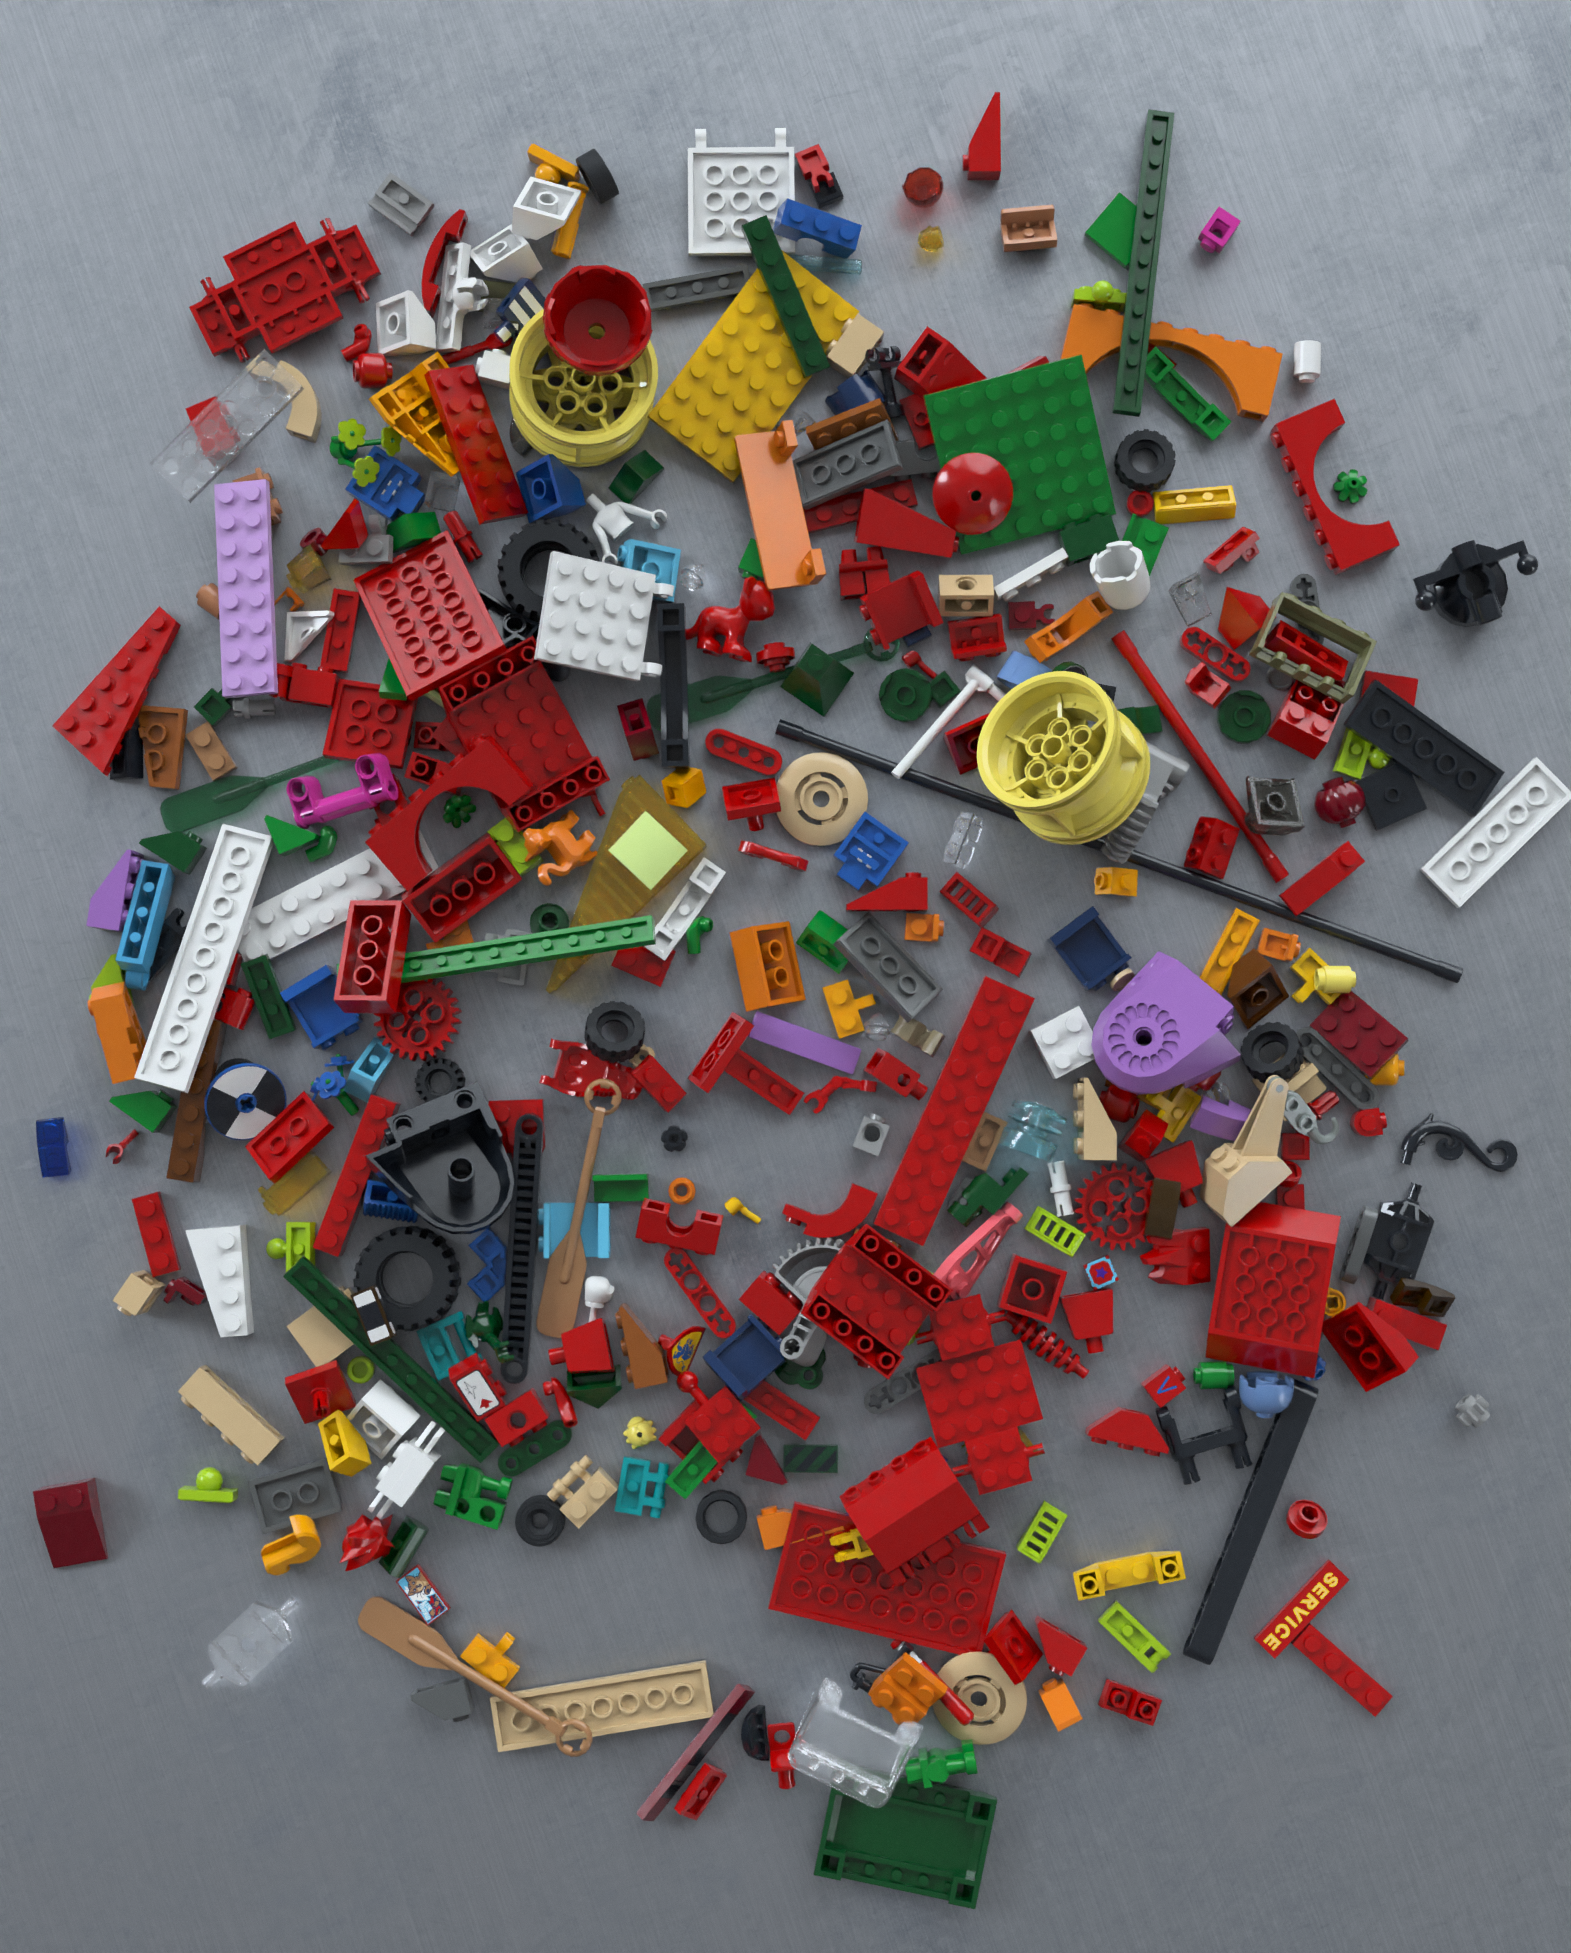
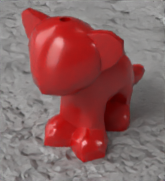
M752 576L746 578L740 594L739 605L734 608L717 605L705 608L701 611L694 626L686 629L687 640L697 637L696 649L703 650L705 654L721 657L722 653L729 654L731 659L752 662L751 653L744 646V637L750 621H763L773 616L775 611L773 591L767 590L765 582L757 581ZM718 634L726 636L723 647L716 640Z

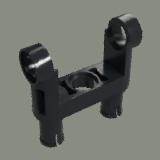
M1234 1385L1223 1389L1225 1399L1222 1400L1230 1426L1181 1440L1175 1419L1171 1417L1167 1406L1155 1409L1161 1430L1165 1433L1172 1459L1178 1462L1184 1485L1192 1484V1481L1196 1483L1201 1480L1193 1457L1202 1452L1227 1445L1230 1446L1236 1469H1242L1244 1465L1249 1467L1253 1464L1245 1443L1248 1435L1240 1412V1399Z

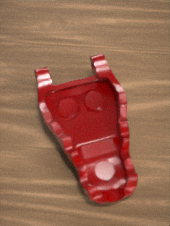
M551 1038L549 1047L555 1050L559 1049L560 1053L553 1078L548 1075H541L540 1084L549 1086L564 1094L584 1097L585 1090L592 1081L608 1079L619 1087L622 1099L634 1100L641 1093L642 1086L630 1074L634 1068L624 1066L619 1062L609 1063L610 1061H602L599 1057H595L590 1049L588 1050L586 1044ZM600 1084L592 1088L595 1091L594 1096L612 1097V1095H616L615 1090L611 1086L609 1089L601 1088Z

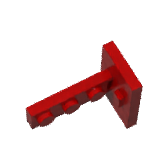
M732 1012L687 1079L709 1093L723 1071H725L790 1115L805 1093L740 1049V1046L755 1025Z

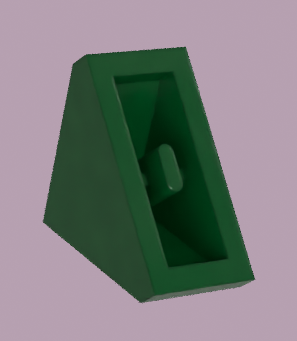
M643 450L624 463L608 489L622 502L631 504L664 470V467L646 450Z

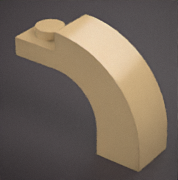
M280 360L277 370H275L276 367L267 362L261 361L260 365L251 362L248 373L254 380L282 388L290 394L292 410L286 426L288 433L291 436L316 443L322 420L321 406L316 392L306 377L294 366Z

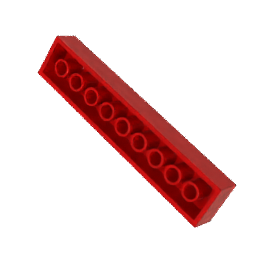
M987 976L983 977L877 1211L873 1224L924 1246L1035 998Z

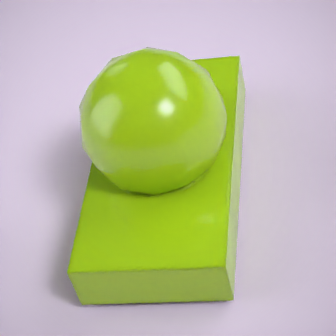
M207 1467L200 1470L197 1474L196 1486H183L178 1489V1499L184 1501L232 1503L238 1498V1488H221L223 1482L221 1473L215 1468Z

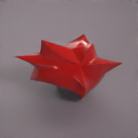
M362 1514L355 1523L346 1527V1536L342 1542L343 1556L340 1563L348 1561L345 1571L354 1570L381 1556L384 1558L389 1554L391 1547H394L387 1539L393 1514L382 1520H379L377 1516L371 1520Z

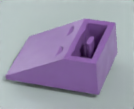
M130 849L126 850L90 899L86 926L123 933L142 860L146 861L144 854Z

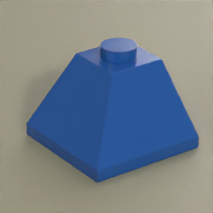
M548 454L516 472L520 491L528 511L527 518L529 523L567 515L586 505L580 479L553 454Z

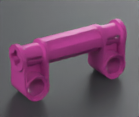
M381 753L360 756L356 760L355 771L361 786L326 798L323 797L320 782L314 776L291 779L287 784L286 790L298 827L308 829L311 824L317 822L326 823L376 807L379 802L397 800L398 788L393 779L387 757ZM371 761L374 763V771L370 768ZM302 784H304L306 789L305 794L302 791Z

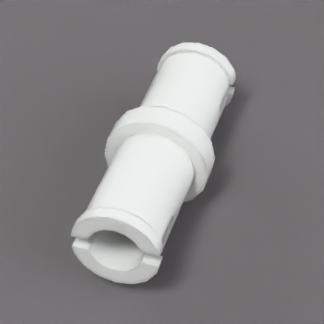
M1064 1160L1047 1163L1052 1183L1050 1192L1054 1194L1057 1217L1074 1214L1069 1191L1072 1190L1071 1184H1068Z

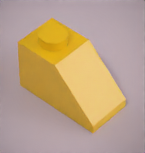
M337 1410L318 1423L331 1471L353 1477L372 1464L365 1439L342 1411Z

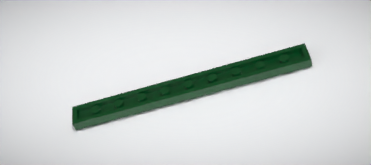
M304 1255L284 1274L283 1277L480 1464L500 1445L492 1433L480 1422H477L472 1414L392 1338L371 1346L353 1301Z

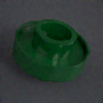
M546 903L535 908L531 914L529 926L533 934L569 928L570 921L568 914L562 907L557 904Z

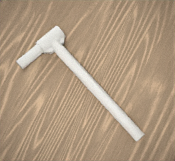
M973 664L965 674L967 683L965 688L891 772L892 775L897 779L904 775L975 691H987L997 701H1000L1006 693L994 684V680Z

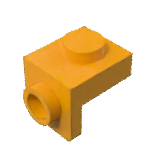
M1118 867L1096 868L1094 878L1095 894L1137 897L1138 870Z

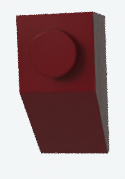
M643 698L617 705L633 761L659 754Z

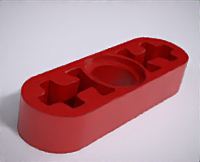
M1198 627L1187 628L1182 633L1180 645L1186 652L1231 682L1238 683L1248 677L1251 668L1249 662L1244 657ZM1196 634L1198 636L1197 641L1203 645L1205 641H1208L1210 644L1205 647L1201 654L1198 651L1202 647L1198 644L1190 646L1187 635L1192 636ZM1215 647L1221 650L1222 659L1219 662H1213L1208 658V650ZM1229 655L1232 657L1229 663L1233 666H1236L1238 663L1241 664V671L1244 674L1239 673L1235 676L1232 674L1234 669L1227 664L1224 669L1220 666L1227 660Z

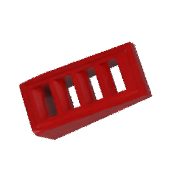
M958 872L939 891L980 928H984L999 910L995 903ZM961 882L963 887L953 897L951 892ZM970 890L971 894L961 904L959 900ZM978 897L980 899L971 911L967 908ZM986 904L988 907L979 917H977L976 914Z

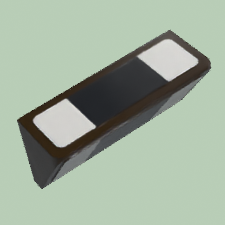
M377 1285L350 1295L371 1346L397 1335Z

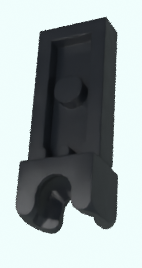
M175 908L164 920L153 965L150 967L149 981L151 982L178 952L187 925L182 927L180 924V920L184 916V911L180 908Z

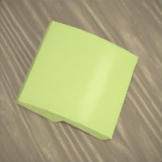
M645 811L608 851L651 890L688 850Z

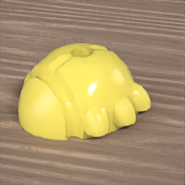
M640 1416L630 1419L627 1424L628 1429L623 1432V1435L628 1437L626 1443L632 1444V1449L644 1447V1445H648L651 1441H656L657 1437L654 1433L657 1429L652 1427L653 1421H646L645 1418ZM638 1432L642 1433L641 1437L637 1435Z

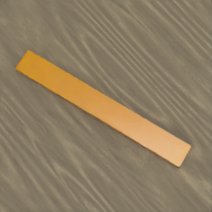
M1238 908L1234 909L1199 976L1200 979L1220 995H1222L1231 977L1233 964L1240 960L1260 922L1259 919ZM1173 1088L1159 1092V1094L1167 1099ZM1147 1094L1137 1095V1097L1140 1098V1101L1152 1106L1153 1108L1159 1111L1161 1110L1160 1108H1158L1157 1106L1153 1105L1145 1099Z

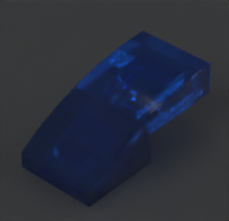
M64 1117L36 1120L37 1147L42 1178L69 1175L71 1172L67 1151L69 1140Z

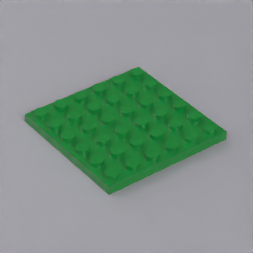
M1081 354L923 395L940 469L949 460L958 455L982 453L996 459L1004 466L1013 485L1011 508L1005 519L997 527L977 535L956 532L955 535L959 537L958 548L961 555L1061 529L1064 525L1072 522H1077V524L1088 522L1087 518L1102 513L1103 517L1116 514ZM977 490L973 491L971 494L972 500H978L980 492Z

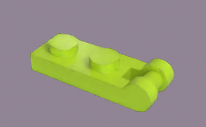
M1117 1600L1099 1617L1098 1622L1152 1674L1158 1669L1157 1665L1171 1655V1652ZM1152 1646L1156 1651L1150 1657H1147L1144 1653Z

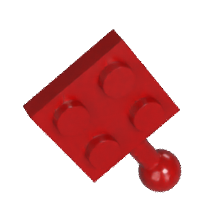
M684 1371L678 1375L676 1383L679 1390L684 1393H690L700 1405L684 1422L718 1463L761 1429L760 1425L727 1385L708 1399L698 1387V1378L693 1372Z

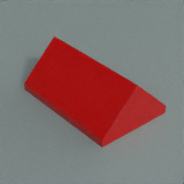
M990 713L944 733L943 740L960 775L978 767V740L982 727Z

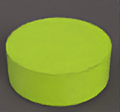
M362 1355L353 1358L347 1366L348 1377L355 1383L362 1384L368 1382L375 1374L374 1362L367 1356Z

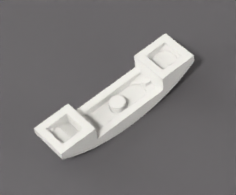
M704 857L659 924L656 925V944L644 947L665 961L703 909L726 872Z

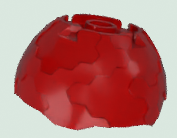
M579 265L572 268L554 284L544 302V334L550 348L562 362H566L571 367L587 375L603 376L626 369L641 356L652 335L651 309L647 292L629 272L607 265ZM599 326L604 330L605 334L600 339H594L589 334L590 328Z

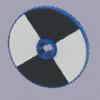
M255 1063L237 1064L222 1071L210 1083L205 1095L204 1109L208 1121L218 1133L234 1140H250L256 1137L285 1109L287 1101L286 1091L280 1078L271 1069ZM249 1097L251 1103H245L242 1107L240 1100H247Z

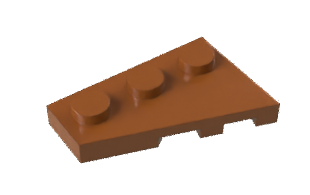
M880 398L805 427L806 434L815 450L885 420L891 423L895 441H899V436Z
M142 705L138 713L140 725L138 730L140 738L143 740L144 760L150 787L179 790L188 710Z

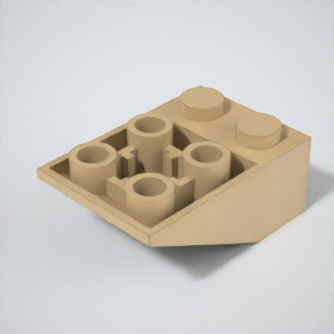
M1078 1078V1083L1073 1084V1099L1078 1100V1111H1073V1127H1078V1138H1073V1154H1077V1159L1117 1160V1132L1089 1078Z

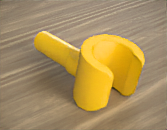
M736 1197L730 1198L724 1204L732 1216L740 1211L756 1224L761 1221V1218L749 1211Z

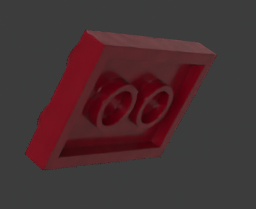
M1353 991L1341 993L1310 1024V1028L1315 1029L1341 1055L1371 1080L1409 1041L1402 1032Z

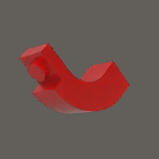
M852 1183L843 1204L831 1213L814 1214L786 1203L782 1214L787 1215L786 1221L800 1226L801 1222L807 1223L803 1231L805 1235L818 1238L835 1237L851 1231L867 1217L878 1193Z

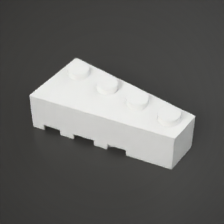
M246 1225L185 1230L220 1337L244 1336L254 1333Z

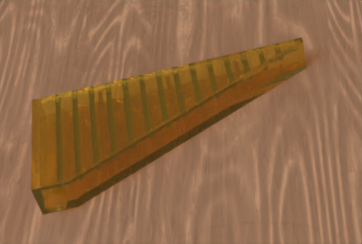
M640 774L636 778L631 776L621 786L623 790L618 796L569 928L633 918L707 848V844ZM645 811L688 850L651 890L608 851ZM594 954L557 959L546 991L552 995Z

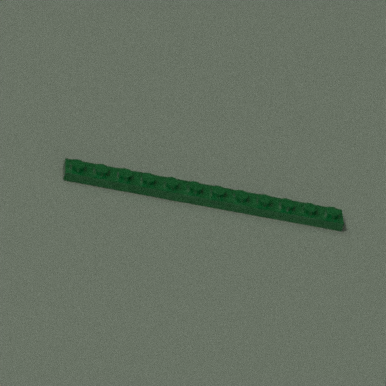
M1148 109L1146 115L1113 414L1139 417L1141 413L1175 114L1173 112Z

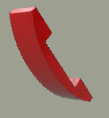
M462 209L454 213L440 228L429 248L424 263L422 299L424 308L431 318L434 317L440 301L441 290L439 285L434 283L445 255V247L449 244V241L460 243L468 222L467 214Z

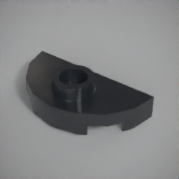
M757 1705L749 1711L744 1719L741 1730V1740L745 1752L749 1757L759 1761H769L764 1705Z

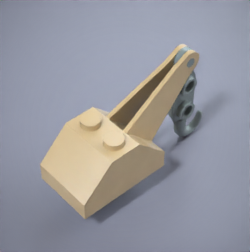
M1272 1075L1266 1080L1235 1142L1224 1143L1221 1147L1216 1148L1204 1162L1203 1183L1201 1184L1199 1197L1211 1211L1231 1227L1292 1173L1286 1163L1277 1157L1283 1116L1297 1132L1310 1137L1317 1144L1324 1145L1330 1143L1339 1132V1123L1336 1118H1332L1333 1128L1331 1132L1327 1135H1321L1318 1131L1315 1114L1298 1093L1288 1090V1083L1278 1075Z

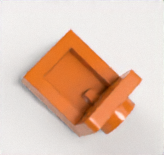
M1263 928L1257 951L1262 956L1291 962L1293 957L1297 958L1300 951L1301 943L1297 942L1299 935H1290Z

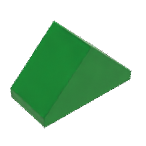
M435 512L404 514L388 524L386 535L393 536V553L415 547L442 533Z
M269 815L265 816L264 820L279 854L284 857L319 842L320 836Z

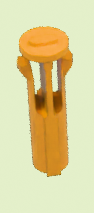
M568 182L567 187L581 190V196L565 225L556 229L551 248L554 255L565 259L571 258L579 227L578 222L586 193L589 190L586 185L578 182Z

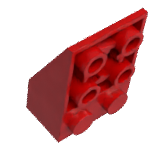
M928 326L899 364L894 377L896 381L922 399H924L923 395L987 379L950 341Z
M1294 679L1267 736L1315 760L1328 743L1344 704ZM1335 680L1334 684L1343 688L1345 681Z

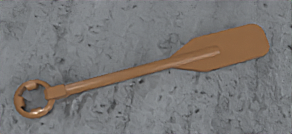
M608 1079L592 1081L584 1093V1102L594 1115L570 1230L549 1259L536 1320L538 1331L551 1337L561 1338L562 1333L574 1329L587 1267L580 1233L604 1117L613 1114L619 1108L622 1101L619 1087ZM600 1084L601 1088L609 1089L611 1086L615 1090L616 1095H612L611 1104L614 1106L611 1109L606 1110L605 1107L600 1106L594 1108L591 1105L590 1100L594 1099L595 1093L592 1090L594 1086Z
M374 1596L365 1603L359 1614L358 1624L367 1634L420 1666L454 1670L545 1726L546 1730L555 1734L556 1744L565 1755L579 1757L590 1749L593 1741L592 1732L584 1721L568 1719L561 1722L553 1716L550 1717L459 1661L438 1631L386 1599ZM568 1725H574L575 1729L585 1732L586 1739H583L580 1745L581 1750L573 1751L572 1746H569L567 1743L563 1744L561 1737L564 1736Z

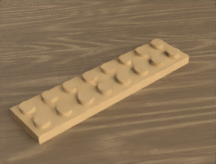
M706 1660L511 1692L561 1722L568 1719L584 1721L589 1726L592 1737L710 1718L714 1714ZM490 1696L498 1752L556 1743L555 1734L546 1730L545 1726L498 1697ZM568 1725V1729L564 1736L561 1737V1740L564 1742L586 1738V1734L584 1731L580 1732L578 1729H575L574 1725Z

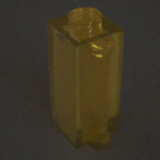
M310 1150L302 1160L268 1190L263 1186L258 1189L261 1197L265 1200L262 1204L272 1215L275 1213L278 1216L284 1215L332 1171L315 1152Z

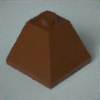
M1254 948L1233 964L1227 997L1234 1006L1244 1027L1248 1030L1286 1000L1289 994L1273 965Z

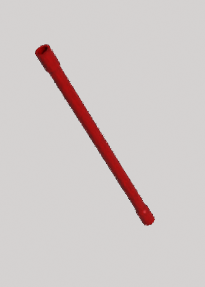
M1123 630L1116 634L1111 640L1123 658L1133 668L1261 858L1266 870L1275 883L1289 875L1288 871L1253 824L1139 655L1136 646L1126 631Z

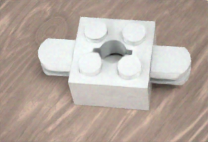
M430 1422L419 1439L415 1436L411 1441L405 1440L392 1455L396 1459L394 1463L389 1462L376 1477L380 1482L375 1488L380 1492L367 1510L372 1513L384 1496L389 1498L376 1515L379 1519L385 1515L393 1502L403 1507L441 1457L439 1453L433 1450V1447L445 1432L442 1427L428 1445L424 1443L436 1426L435 1422Z

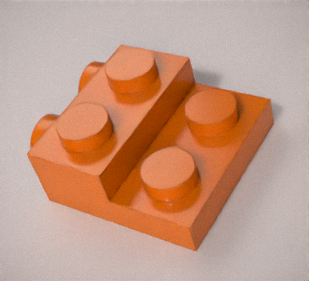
M905 1652L874 1680L868 1695L871 1696L872 1703L876 1707H884L888 1710L898 1725H906L911 1729L927 1714L928 1709L945 1694L948 1687Z

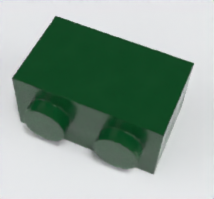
M1102 513L1087 518L1088 522L1078 525L1077 522H1072L1062 527V531L1059 532L1057 539L1060 547L1064 548L1068 555L1066 560L1067 567L1090 560L1095 553L1099 555L1102 551L1106 550L1108 543L1120 541L1111 515L1103 517Z

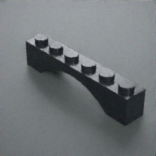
M684 603L657 604L659 661L662 665L660 676L662 768L690 769L686 607Z

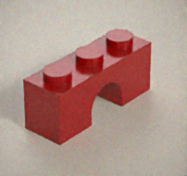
M644 1198L635 1238H639L649 1244H666L672 1249L680 1250L684 1248L693 1250L699 1255H715L724 1215L697 1209L695 1220L692 1224L678 1226L670 1219V1203Z

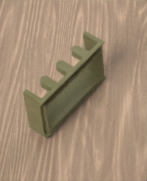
M1281 592L1272 601L1271 608L1249 655L1344 704L1354 696L1377 641L1370 638L1366 632L1347 626L1343 620L1324 614L1318 607L1309 606L1299 601L1295 595ZM1277 613L1357 654L1343 688L1334 684L1335 680L1332 677L1325 676L1323 678L1311 672L1310 666L1306 664L1298 665L1286 659L1287 655L1280 651L1275 653L1264 647L1265 639Z

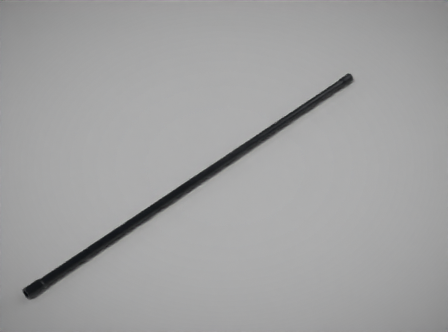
M780 719L775 732L776 735L808 744L892 775L891 772L899 764L808 731L799 725ZM909 768L901 777L903 780L1021 822L1014 810L1007 807L1000 800ZM1100 837L1081 845L1103 852L1100 849L1105 839ZM1133 850L1127 859L1130 863L1418 967L1446 980L1458 983L1462 976L1463 968L1442 960L1432 959L1304 911L1295 916L1287 905L1137 850Z

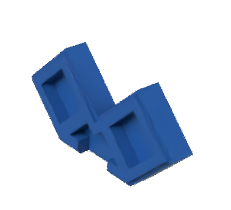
M490 1227L468 1245L486 1264L467 1283L482 1302L489 1301L506 1285L507 1246Z

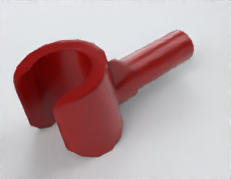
M909 651L902 656V660L909 669L917 664L930 678L934 679L937 676L922 661L919 653L916 651Z
M596 789L582 796V798L591 797V801L599 816L606 814L598 800Z
M134 1129L119 1144L109 1145L106 1150V1157L112 1152L118 1153L113 1159V1164H118L122 1160L123 1150L139 1133Z

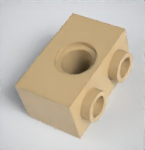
M939 575L938 607L941 616H993V575Z
M145 1270L130 1274L112 1301L118 1304L117 1309L123 1314L137 1316L150 1310L166 1284Z

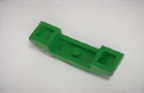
M1155 346L1147 355L1145 379L1180 417L1213 442L1232 421L1213 403L1210 405L1173 368L1174 364Z

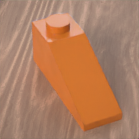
M773 1505L762 1508L761 1514H757V1522L765 1550L784 1546L792 1512L791 1509H777V1506ZM841 1526L829 1531H825V1535L834 1533L839 1530H844V1527ZM819 1533V1534H816V1535L807 1537V1539L819 1537V1536H822L823 1534H822V1533Z

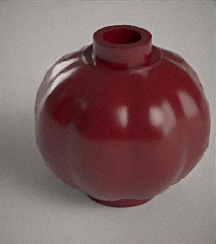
M1342 776L1322 783L1323 790L1317 792L1314 801L1318 816L1327 823L1339 824L1340 828L1355 824V818L1365 806L1363 789L1352 780L1344 782Z

